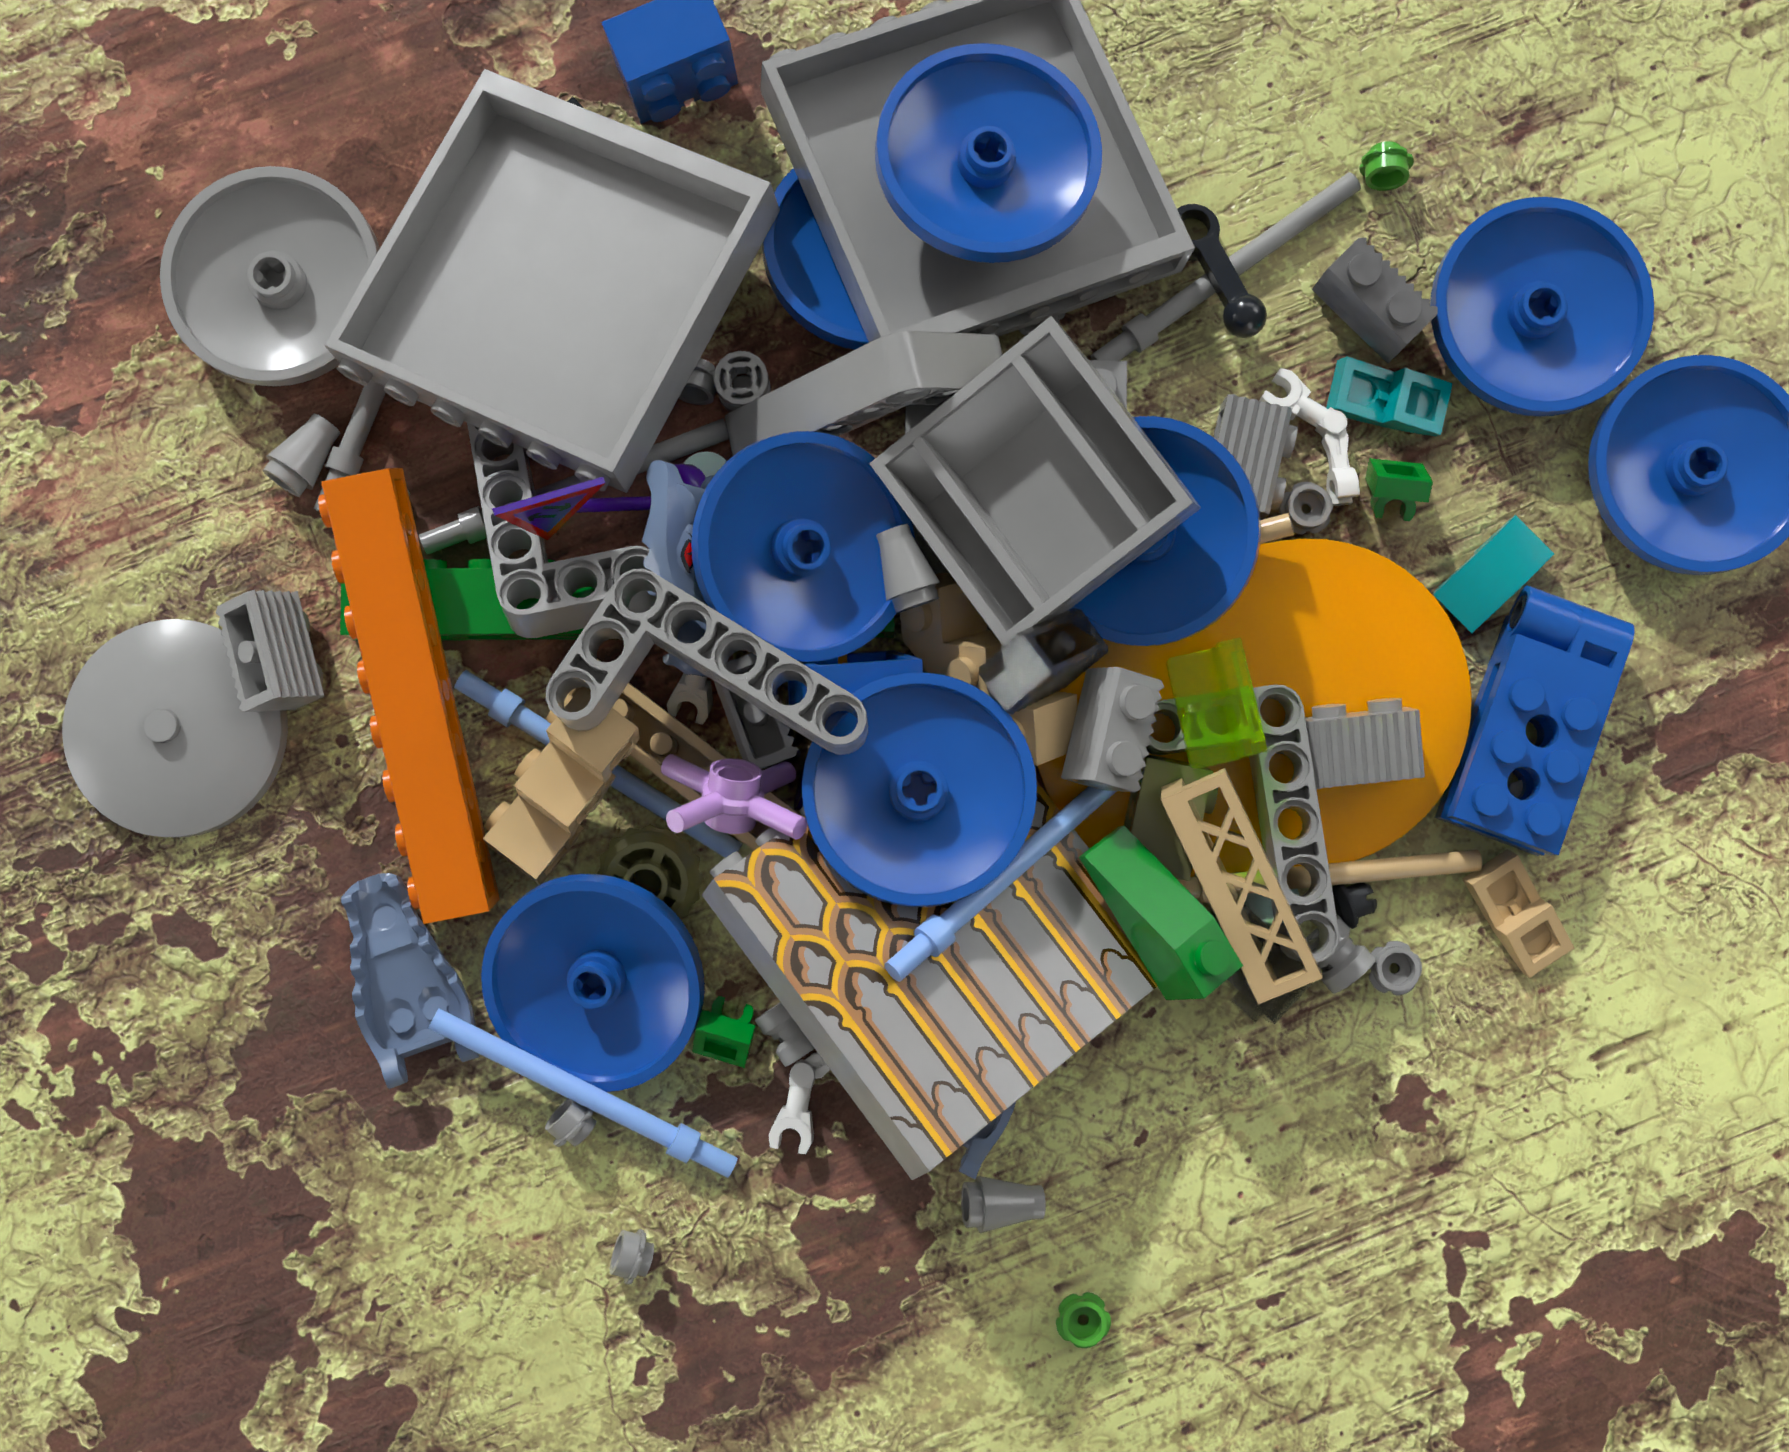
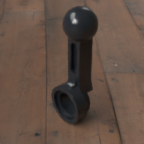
M1187 204L1177 208L1182 221L1194 218L1202 221L1207 227L1208 233L1206 236L1198 240H1192L1195 249L1188 261L1198 260L1224 306L1223 322L1226 329L1232 335L1240 338H1249L1258 334L1266 323V307L1258 297L1248 294L1219 241L1220 225L1216 215L1207 207L1199 204Z

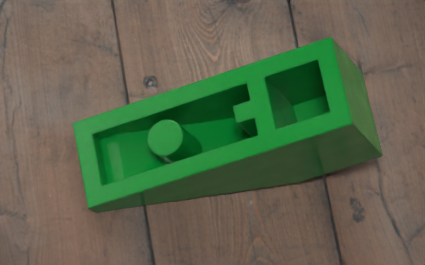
M1124 825L1118 826L1079 856L1088 874L1166 1000L1205 999L1243 966L1215 918Z

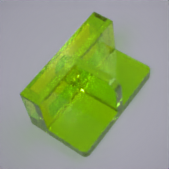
M1241 638L1218 642L1211 649L1175 656L1167 660L1166 667L1189 765L1192 769L1250 758L1268 751Z

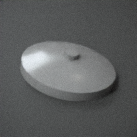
M267 166L241 170L227 175L203 189L187 204L175 220L168 234L161 258L160 286L162 299L167 315L181 340L199 358L219 372L233 379L261 386H286L303 383L317 378L339 365L340 362L324 344L380 247L370 224L360 210L343 192L326 180L311 173L287 167Z
M166 619L144 623L130 628L106 642L88 659L77 675L64 709L62 738L65 757L73 779L83 795L101 814L116 824L137 833L157 837H191L213 832L231 824L252 809L270 788L278 774L287 744V711L243 712L239 709L241 701L236 698L238 690L234 688L236 680L231 677L233 669L229 667L231 659L226 656L228 648L223 645L225 637L221 635L222 629L205 623L182 619Z

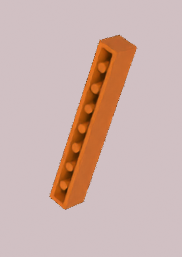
M386 468L321 481L324 494L319 495L318 498L319 511L324 525L327 528H332L337 550L332 551L331 554L332 567L337 581L340 584L345 583L350 605L346 606L344 610L345 623L350 637L358 639L362 661H359L357 664V674L363 692L365 694L370 693L375 715L370 718V731L375 746L378 749L383 748L387 764V770L383 771L382 776L383 787L388 801L396 803L400 823L396 824L395 838L400 854L408 856L412 877H409L407 884L411 905L415 910L420 909L423 924L489 912L500 898L488 845L483 840L485 831L403 468Z

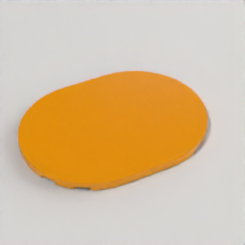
M1293 539L1260 544L1253 574L1234 605L1218 621L1205 630L1177 642L1154 646L1115 643L1089 633L1068 618L1051 642L1052 644L1042 663L1034 688L1077 694V704H1079L1087 668L1120 667L1161 680L1164 688L1159 691L1162 697L1159 701L1268 685H1285L1299 695L1304 707L1305 717H1312L1313 706L1346 704V712L1351 713L1368 711L1367 701L1402 698V707L1418 709L1420 712L1425 777L1317 789L1328 864L1356 861L1374 854L1408 833L1429 813L1450 784L1460 763L1467 742L1472 703L1470 675L1464 650L1451 620L1437 599L1413 575L1390 559L1366 548L1328 539ZM1274 699L1263 700L1260 706L1262 719L1272 727H1280L1285 720L1283 706ZM1210 706L1206 709L1204 713L1206 727L1216 735H1225L1230 728V718L1227 712L1218 706ZM1154 714L1157 721L1151 724L1154 732L1150 735L1159 742H1171L1175 735L1173 721L1164 714ZM1247 743L1167 755H1155L1204 765L1214 771L1213 773L1225 768L1262 845ZM1275 753L1269 762V771L1276 781L1288 783L1294 774V767L1292 761L1287 756ZM1067 754L1037 765L1043 786L1050 799L1060 811L1088 787L1061 778ZM1218 787L1217 800L1211 814L1204 813L1203 821L1219 827L1222 826L1229 808L1220 787ZM1115 792L1074 828L1089 848L1118 826H1123L1130 792ZM1286 808L1278 817V828L1284 837L1294 840L1302 831L1301 817L1296 811ZM1233 818L1229 830L1242 835L1235 818ZM1209 834L1214 844L1217 836ZM1224 840L1219 857L1226 871L1229 873L1248 871L1253 860L1249 848ZM1193 867L1190 877H1194L1195 875Z

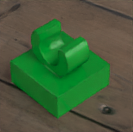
M1369 458L1365 480L1373 494L1370 505L1375 518H1382L1385 505L1389 501L1397 499L1402 501L1400 515L1403 521H1411L1416 512L1415 501L1429 503L1433 481L1424 465L1421 463Z
M718 996L712 1003L711 1012L702 1009L695 1029L692 1052L745 1068L756 1025L751 1024L753 1006L746 1004L743 1015L736 1020L723 1016L725 997Z

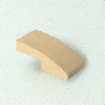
M1506 849L1482 865L1481 871L1471 872L1462 878L1490 927L1519 969L1528 978L1575 949L1553 906L1540 898L1519 856L1514 852Z

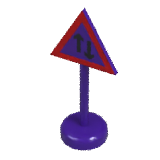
M674 464L684 484L701 488L706 477L699 468L693 464ZM600 477L496 507L492 510L494 516L548 541L575 513L650 510L651 496L591 498L606 483L604 477Z

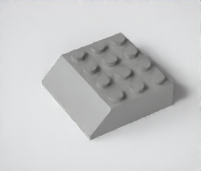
M1052 316L1047 318L869 463L1004 648H1020L1201 509V506L1100 373Z

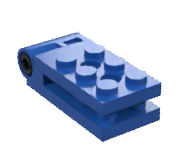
M1525 586L1515 599L1509 615L1505 616L1471 712L1467 742L1460 763L1450 784L1441 797L1434 818L1536 856H1544L1545 853L1559 855L1633 643L1634 625L1534 587ZM1528 721L1534 725L1537 731V740L1534 745L1526 736ZM1511 772L1515 774L1518 781L1522 780L1523 788L1518 798L1514 797L1508 789L1507 781Z

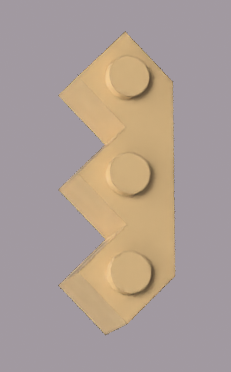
M935 574L940 582L935 585L939 599L900 612L902 640L917 658L922 659L923 667L928 673L946 675L975 686L997 701L1009 713L1021 730L1030 749L1034 765H1040L1067 754L1078 708L1077 694L1034 689L1030 640L1020 648H1004L993 631L987 630V623L951 574Z
M581 687L574 697L568 693L564 701L565 711L578 712L583 710L591 699V691L586 687ZM611 708L605 719L597 727L584 731H577L567 727L550 710L546 718L551 723L546 730L550 742L542 752L534 748L522 760L514 773L519 778L514 785L518 793L517 798L511 805L505 801L502 802L492 812L484 825V828L489 831L483 838L486 844L538 885L545 881L574 845L584 829L580 824L590 812L597 808L616 776L612 771L622 759L630 755L640 739L638 727L613 708Z

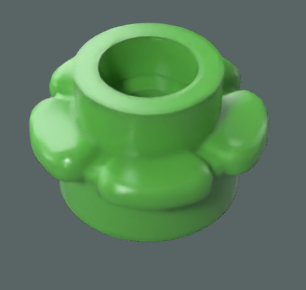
M1385 141L1370 148L1369 152L1362 157V164H1360L1359 170L1365 176V182L1369 188L1378 191L1393 190L1408 181L1409 169L1413 166L1414 159L1412 154H1409L1407 149L1398 143Z
M1085 1292L1082 1296L1070 1294L1065 1297L1058 1307L1060 1317L1056 1319L1059 1335L1065 1341H1071L1078 1348L1095 1346L1108 1334L1111 1326V1317L1104 1310V1301L1098 1295L1090 1292ZM1084 1314L1088 1316V1322L1086 1324H1080L1078 1322V1317L1080 1315Z

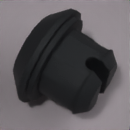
M1363 882L1348 887L1344 884L1332 886L1336 916H1340L1349 928H1356L1360 917L1375 912L1377 900L1366 899L1367 895L1374 893L1369 884Z

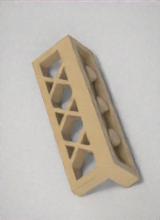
M1221 769L1185 785L1183 778L1162 786L1161 801L1226 938L1243 964L1241 967L1242 972L1258 1005L1322 979V972L1226 769ZM1220 787L1229 806L1222 826L1219 827L1202 821L1192 799ZM1233 818H1235L1242 835L1229 830ZM1209 834L1217 836L1214 844ZM1224 840L1249 848L1253 860L1245 878L1226 871L1219 857ZM1258 869L1266 886L1253 882ZM1234 886L1241 888L1239 895L1237 894ZM1249 891L1273 899L1277 911L1269 929L1250 922L1243 907ZM1282 920L1290 937L1278 933ZM1258 937L1265 939L1263 946L1261 945ZM1273 942L1296 950L1305 968L1277 979L1267 958Z

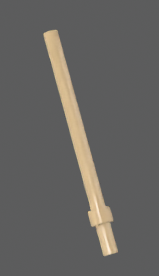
M1476 849L1329 863L1328 865L1331 884L1342 885L1477 872L1482 869V857L1479 850ZM1303 866L1292 867L1287 874L1288 888H1310L1311 876L1309 871ZM1258 870L1253 882L1266 886ZM1248 871L1231 874L1245 878ZM1196 873L1194 877H1190V881L1177 879L1201 904L1210 903ZM1234 886L1237 894L1239 895L1241 888Z

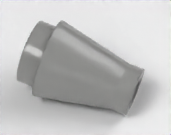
M314 413L303 426L266 456L269 462L263 469V472L281 488L300 497L306 488L313 489L335 440L341 434L340 431L329 421Z
M900 525L878 533L876 537L880 546L886 601L892 600L896 613L939 599L935 585L940 582L913 538L909 525Z
M977 1176L975 1182H964L962 1186L961 1210L964 1225L966 1228H977L979 1233L1029 1220L1044 1219L1046 1210L1044 1189L1042 1185H1025Z

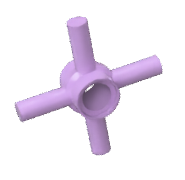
M674 754L668 755L662 762L661 773L702 793L700 798L667 813V825L675 833H680L705 822L707 826L716 831L728 834H741L751 831L755 827L757 820L797 840L804 835L807 829L806 818L764 798V794L795 780V768L787 761L762 771L756 764L746 760L721 759L711 764L710 772Z

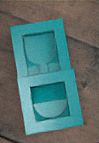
M1346 356L1337 360L1326 408L1329 409L1331 407L1345 414L1346 418L1436 437L1442 433L1453 383L1408 368L1394 372Z
M1515 514L1474 551V555L1433 592V595L1473 633L1512 597L1554 555V552Z

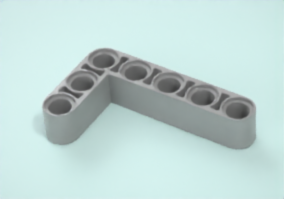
M902 331L880 337L725 415L724 419L732 455L734 456L745 447L757 441L783 433L813 431L839 437L907 405H942L1003 355L999 337L988 334Z
M467 423L496 593L510 628L517 635L525 638H538L585 628L615 581L623 573L632 569H646L643 565V560L648 555L649 549L643 546H630L548 563L543 538L494 516L492 510L511 501H521L536 496L529 456L526 454L527 449L512 442L508 448L498 446L484 438L478 432V427ZM510 454L507 459L502 461H492L497 456ZM520 549L529 550L524 557L519 559L508 558L514 551ZM580 588H595L593 593L584 598L572 596ZM647 591L636 593L629 603V611L643 613L650 610L655 604L656 596L648 594ZM528 598L539 599L538 603L531 608H516L519 603Z
M646 569L629 570L615 581L549 680L546 688V702L549 709L567 727L577 731L590 730L597 727L605 719L652 646L656 644L829 752L837 755L855 752L865 743L868 736L867 713L862 702L857 697L654 572ZM652 591L657 594L655 604L650 610L643 613L629 611V603L636 593ZM698 620L706 624V632L699 641L685 644L677 640L679 629L684 623ZM609 639L624 641L622 654L616 660L611 662L597 660V651L604 641ZM747 650L757 656L754 667L747 673L733 674L726 669L729 657L737 651ZM796 680L807 687L805 697L795 705H784L775 699L777 689L787 681ZM578 687H586L591 690V699L583 710L578 712L565 711L564 701L571 690ZM837 711H847L857 718L858 723L851 734L844 737H836L825 730V723L828 717Z
M1268 685L1156 702L1160 710L1154 714L1168 716L1174 723L1175 735L1172 741L1168 743L1154 740L1149 735L1151 744L1146 749L1152 755H1167L1247 743L1263 849L1298 924L1300 925L1304 921L1309 920L1318 927L1320 941L1317 947L1312 950L1316 962L1327 960L1335 953L1339 944V929L1304 707L1299 695L1285 685ZM1264 699H1274L1283 706L1285 720L1280 727H1272L1262 719L1260 706ZM1218 706L1229 715L1230 728L1225 735H1216L1206 727L1204 713L1208 707ZM1275 753L1283 754L1292 761L1294 774L1288 783L1278 782L1271 776L1269 762ZM1285 808L1296 811L1302 820V831L1294 840L1284 837L1278 828V817ZM1296 864L1305 867L1311 876L1310 888L1302 896L1293 894L1287 885V874ZM1271 899L1273 916H1275L1277 907L1273 899ZM1282 920L1278 933L1290 937ZM1279 944L1280 949L1288 957L1296 961H1302L1296 950Z

